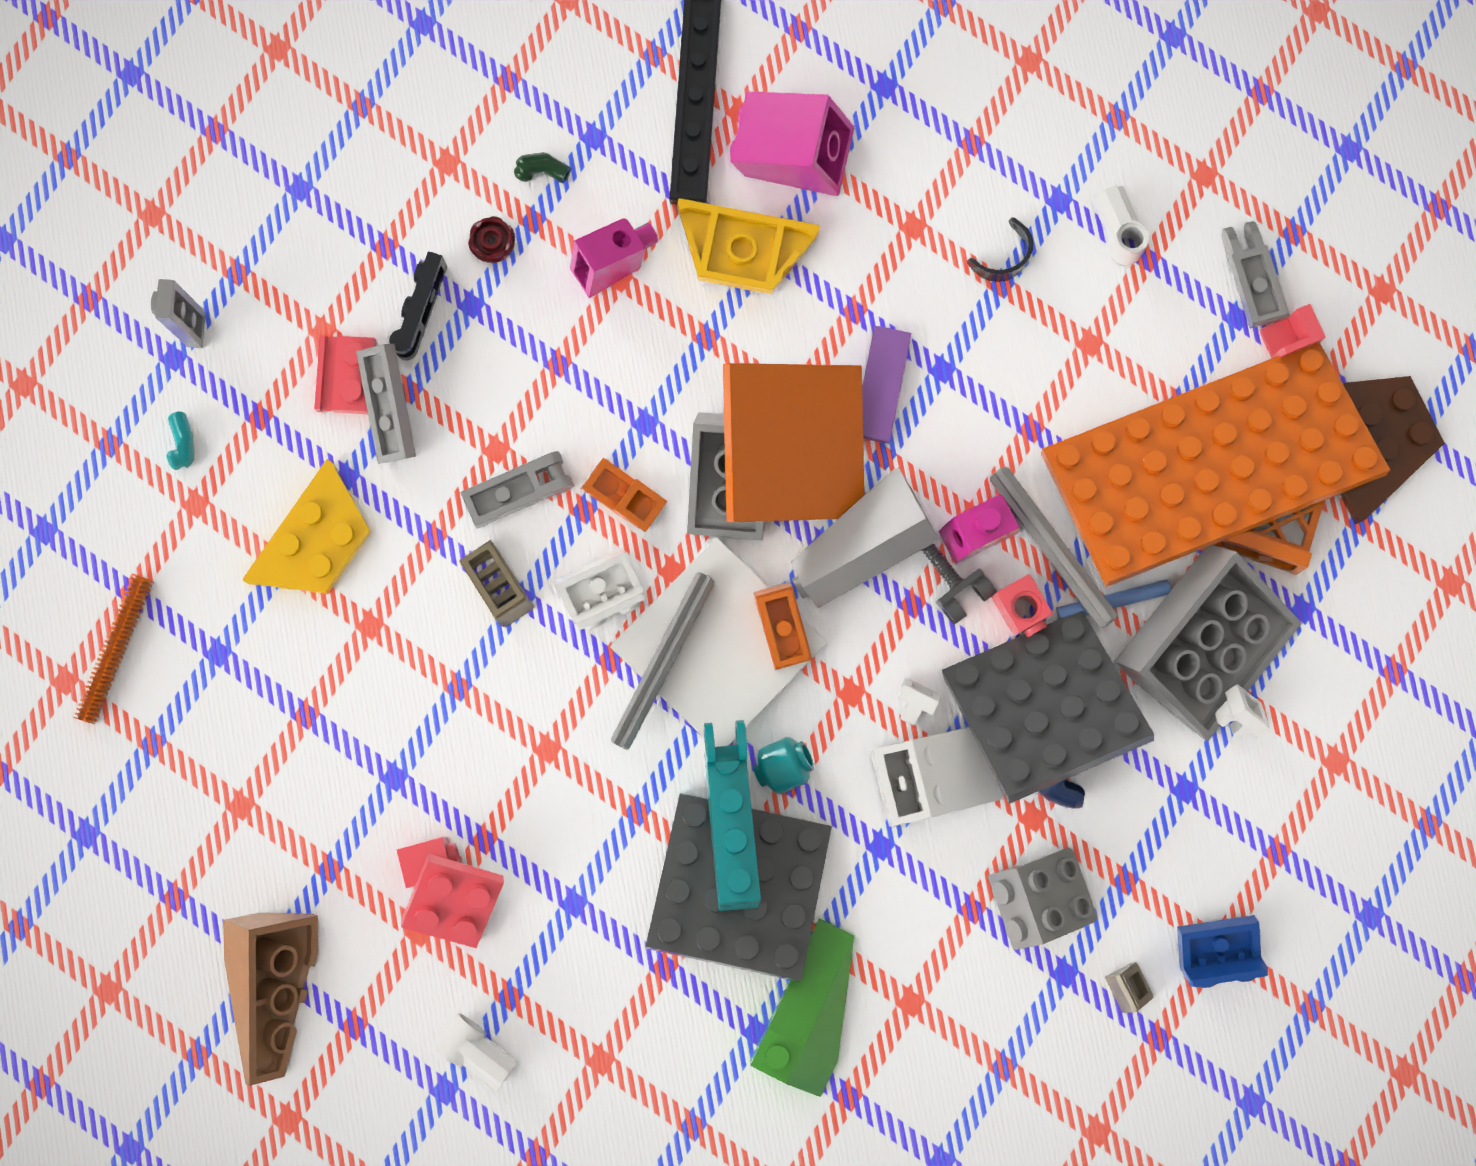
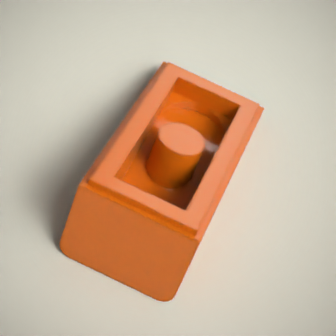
M787 582L753 592L775 670L813 660L791 583Z

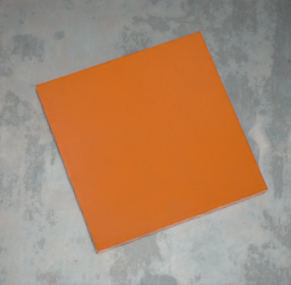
M723 364L727 522L839 519L865 495L862 365Z

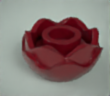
M491 216L483 218L472 225L468 246L472 254L479 260L486 263L501 262L514 249V230L501 218ZM494 238L495 242L491 244L489 239Z

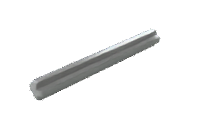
M1008 467L997 470L990 477L992 485L999 494L1004 496L1012 512L1099 628L1108 626L1118 617L1117 612Z
M699 572L695 574L611 737L613 744L626 750L631 747L714 586V580L711 577Z

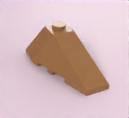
M254 913L224 919V963L245 1084L252 1086L285 1077L297 1033L294 1022L299 1004L305 1003L308 990L304 989L309 968L310 966L315 967L318 956V915Z

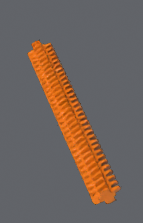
M132 573L135 577L130 578L133 582H129L128 584L131 586H127V589L130 591H125L127 595H123L126 600H121L124 604L119 605L123 609H117L120 613L115 615L119 618H114L117 621L112 622L115 627H110L113 631H108L112 636H106L109 640L104 642L108 645H103L106 649H101L100 651L104 654H99L102 658H97L101 663H95L98 667H93V669L97 672H91L94 676L89 678L93 681L87 682L91 686L86 685V688L89 690H84L87 695L82 694L86 699H80L84 704H78L82 708H76L80 713H74L78 717L73 718L94 724L93 721L97 722L95 717H99L97 712H101L99 708L103 707L101 703H105L102 700L106 699L104 694L108 695L106 691L110 690L108 685L112 686V683L109 681H114L112 676L115 677L116 675L113 672H117L116 667L119 668L117 664L121 663L119 658L123 659V656L120 654H125L123 649L126 650L127 648L124 645H129L126 641L131 640L127 636H132L130 631L134 632V629L131 627H136L134 622L138 623L134 618H140L137 614L142 612L138 609L143 610L141 605H145L142 600L147 601V598L144 596H149L145 591H151L147 587H152L149 582L154 583V581Z

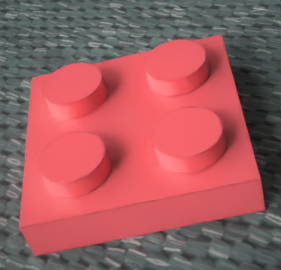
M428 853L402 916L401 928L477 948L504 885V875Z

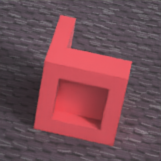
M1311 304L1296 309L1285 320L1275 322L1260 330L1261 337L1271 358L1277 356L1280 358L1321 343L1326 338Z

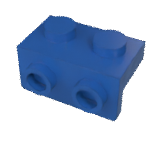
M1255 915L1177 926L1180 969L1191 987L1210 988L1219 983L1232 981L1249 982L1255 978L1268 976V967L1261 958L1260 924Z

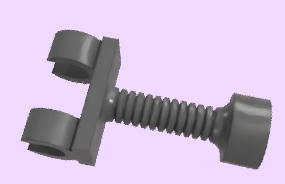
M931 544L921 550L924 551L923 554H926L928 560H931L930 563H933V567L935 566V569H938L937 572H940V576L943 575L942 578L945 582L947 581V585L950 587V590L935 602L954 625L967 616L963 607L954 598L960 591L971 585L975 593L984 602L997 592L994 585L980 568L963 579L959 577L960 575L957 574V571H954L955 569L952 568L953 566L950 565V562H947L948 560L945 559L943 553H940L941 551L938 550L936 544Z

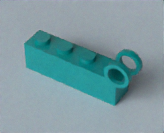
M744 720L735 721L736 745L715 747L712 723H704V763L719 911L758 908L761 901L747 769V738Z

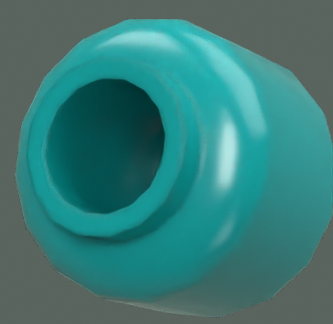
M785 737L762 747L758 752V764L753 768L755 776L762 787L768 785L774 793L783 794L806 784L810 778V771L814 770V763L803 741L797 742L791 737Z

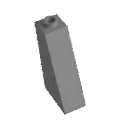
M899 467L887 474L791 561L797 574L796 577L792 578V581L803 599L809 596L817 608H820L939 540L914 491Z

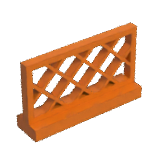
M1325 500L1313 504L1312 507L1302 512L1300 510L1293 512V516L1279 523L1276 520L1268 522L1270 527L1260 532L1251 529L1213 545L1236 551L1242 557L1297 575L1309 566L1312 553L1309 551ZM1310 513L1308 521L1306 522L1304 516ZM1296 520L1304 533L1301 545L1287 541L1280 527ZM1273 531V533H1274V535H1275L1276 537L1271 536V535H1268L1267 533H1270V532Z

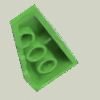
M820 918L818 919L810 935L802 981H788L750 1059L751 1067L787 1085L818 1097L822 1096L839 1057L854 935Z

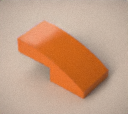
M604 457L601 458L580 488L643 532L648 530L667 503V500L638 479L630 477Z

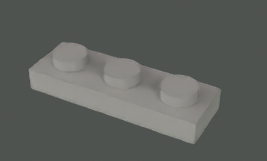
M158 279L157 291H154L151 296L152 314L184 345L190 348H203L206 311L175 280Z
M382 344L356 351L378 464L416 457L395 344Z

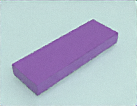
M874 326L862 384L863 439L886 444L890 442L912 334L910 332Z

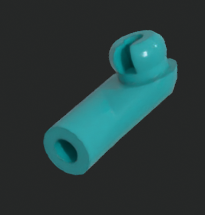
M177 411L171 413L167 418L177 448L168 451L166 455L167 461L173 470H179L184 466L188 468L194 462L193 433L186 413Z

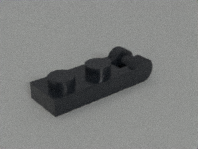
M430 251L427 252L425 261H419L416 266L413 279L416 286L412 297L407 296L403 303L401 317L404 320L401 329L395 330L389 337V343L395 344L397 356L406 361L413 359L418 353L448 267L442 255Z

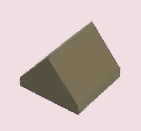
M1137 962L1105 976L1122 1013L1137 1012L1154 998Z

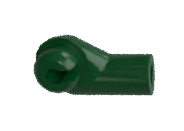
M546 152L521 155L515 161L517 166L514 168L513 173L518 180L528 182L533 179L534 173L543 172L563 184L569 177L572 168Z

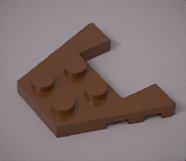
M1411 376L1343 383L1390 468L1386 476L1340 494L1355 524L1367 519L1445 444Z

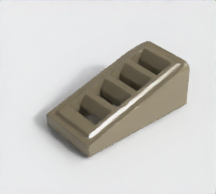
M491 540L459 560L493 617L503 628L534 609V604ZM493 557L495 562L476 573L474 570L476 567ZM500 570L502 571L503 574H501L488 584L484 585L483 581L487 580ZM510 584L511 587L495 598L492 597V594Z

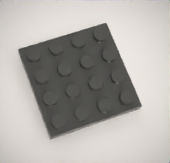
M1083 611L1049 623L1046 628L1028 638L1025 634L942 670L943 678L1009 804L1154 741V732Z
M680 793L645 949L801 982L832 826L752 809L761 901L758 908L719 911L708 799Z

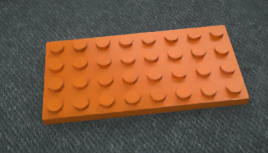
M1320 343L1282 358L1277 356L1042 448L1041 456L1105 587L1386 476L1390 471L1383 455Z

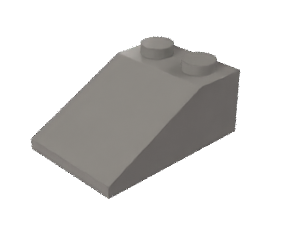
M698 412L693 422L687 534L763 541L765 521L727 522L724 414Z

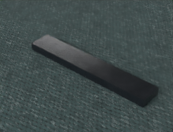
M684 0L670 204L678 205V198L707 203L722 0Z

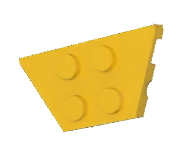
M678 198V211L699 281L772 295L819 236L820 225Z
M326 459L242 579L244 582L254 586L262 585L320 594L330 593L372 532L357 508L351 493L338 474L337 468L331 461Z

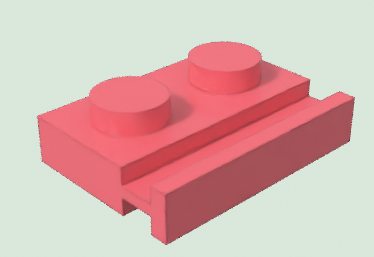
M320 335L314 409L317 412L368 414L356 351L377 346V340L374 337H327L326 335Z

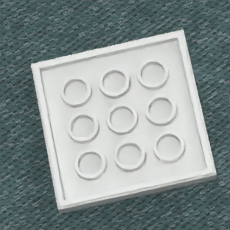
M716 537L615 640L610 648L642 678L695 574L699 572L711 577L714 580V586L658 694L703 738L704 723H712L715 747L729 746L736 739V720H744L746 728L811 660L775 670L753 592L769 588V586ZM802 619L813 659L827 642Z

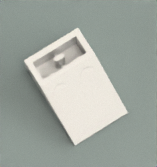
M969 727L880 747L870 751L889 827L1002 800L999 784Z

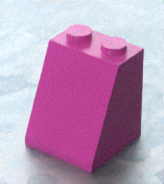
M746 91L744 104L740 107L738 113L739 125L736 138L730 147V162L745 177L839 196L855 126L828 94Z

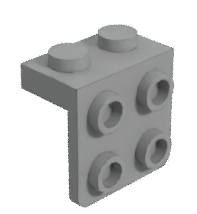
M1071 848L1062 849L1024 865L987 875L993 897L997 902L1005 925V931L1010 939L1013 950L1046 944L1093 924L1097 919V914L1076 855Z

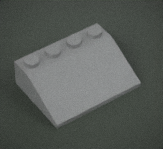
M1211 545L1206 547L1114 662L1145 692L1200 737L1209 741L1221 726L1217 722L1215 712L1227 701L1225 692L1236 684L1248 692L1302 623L1236 551Z

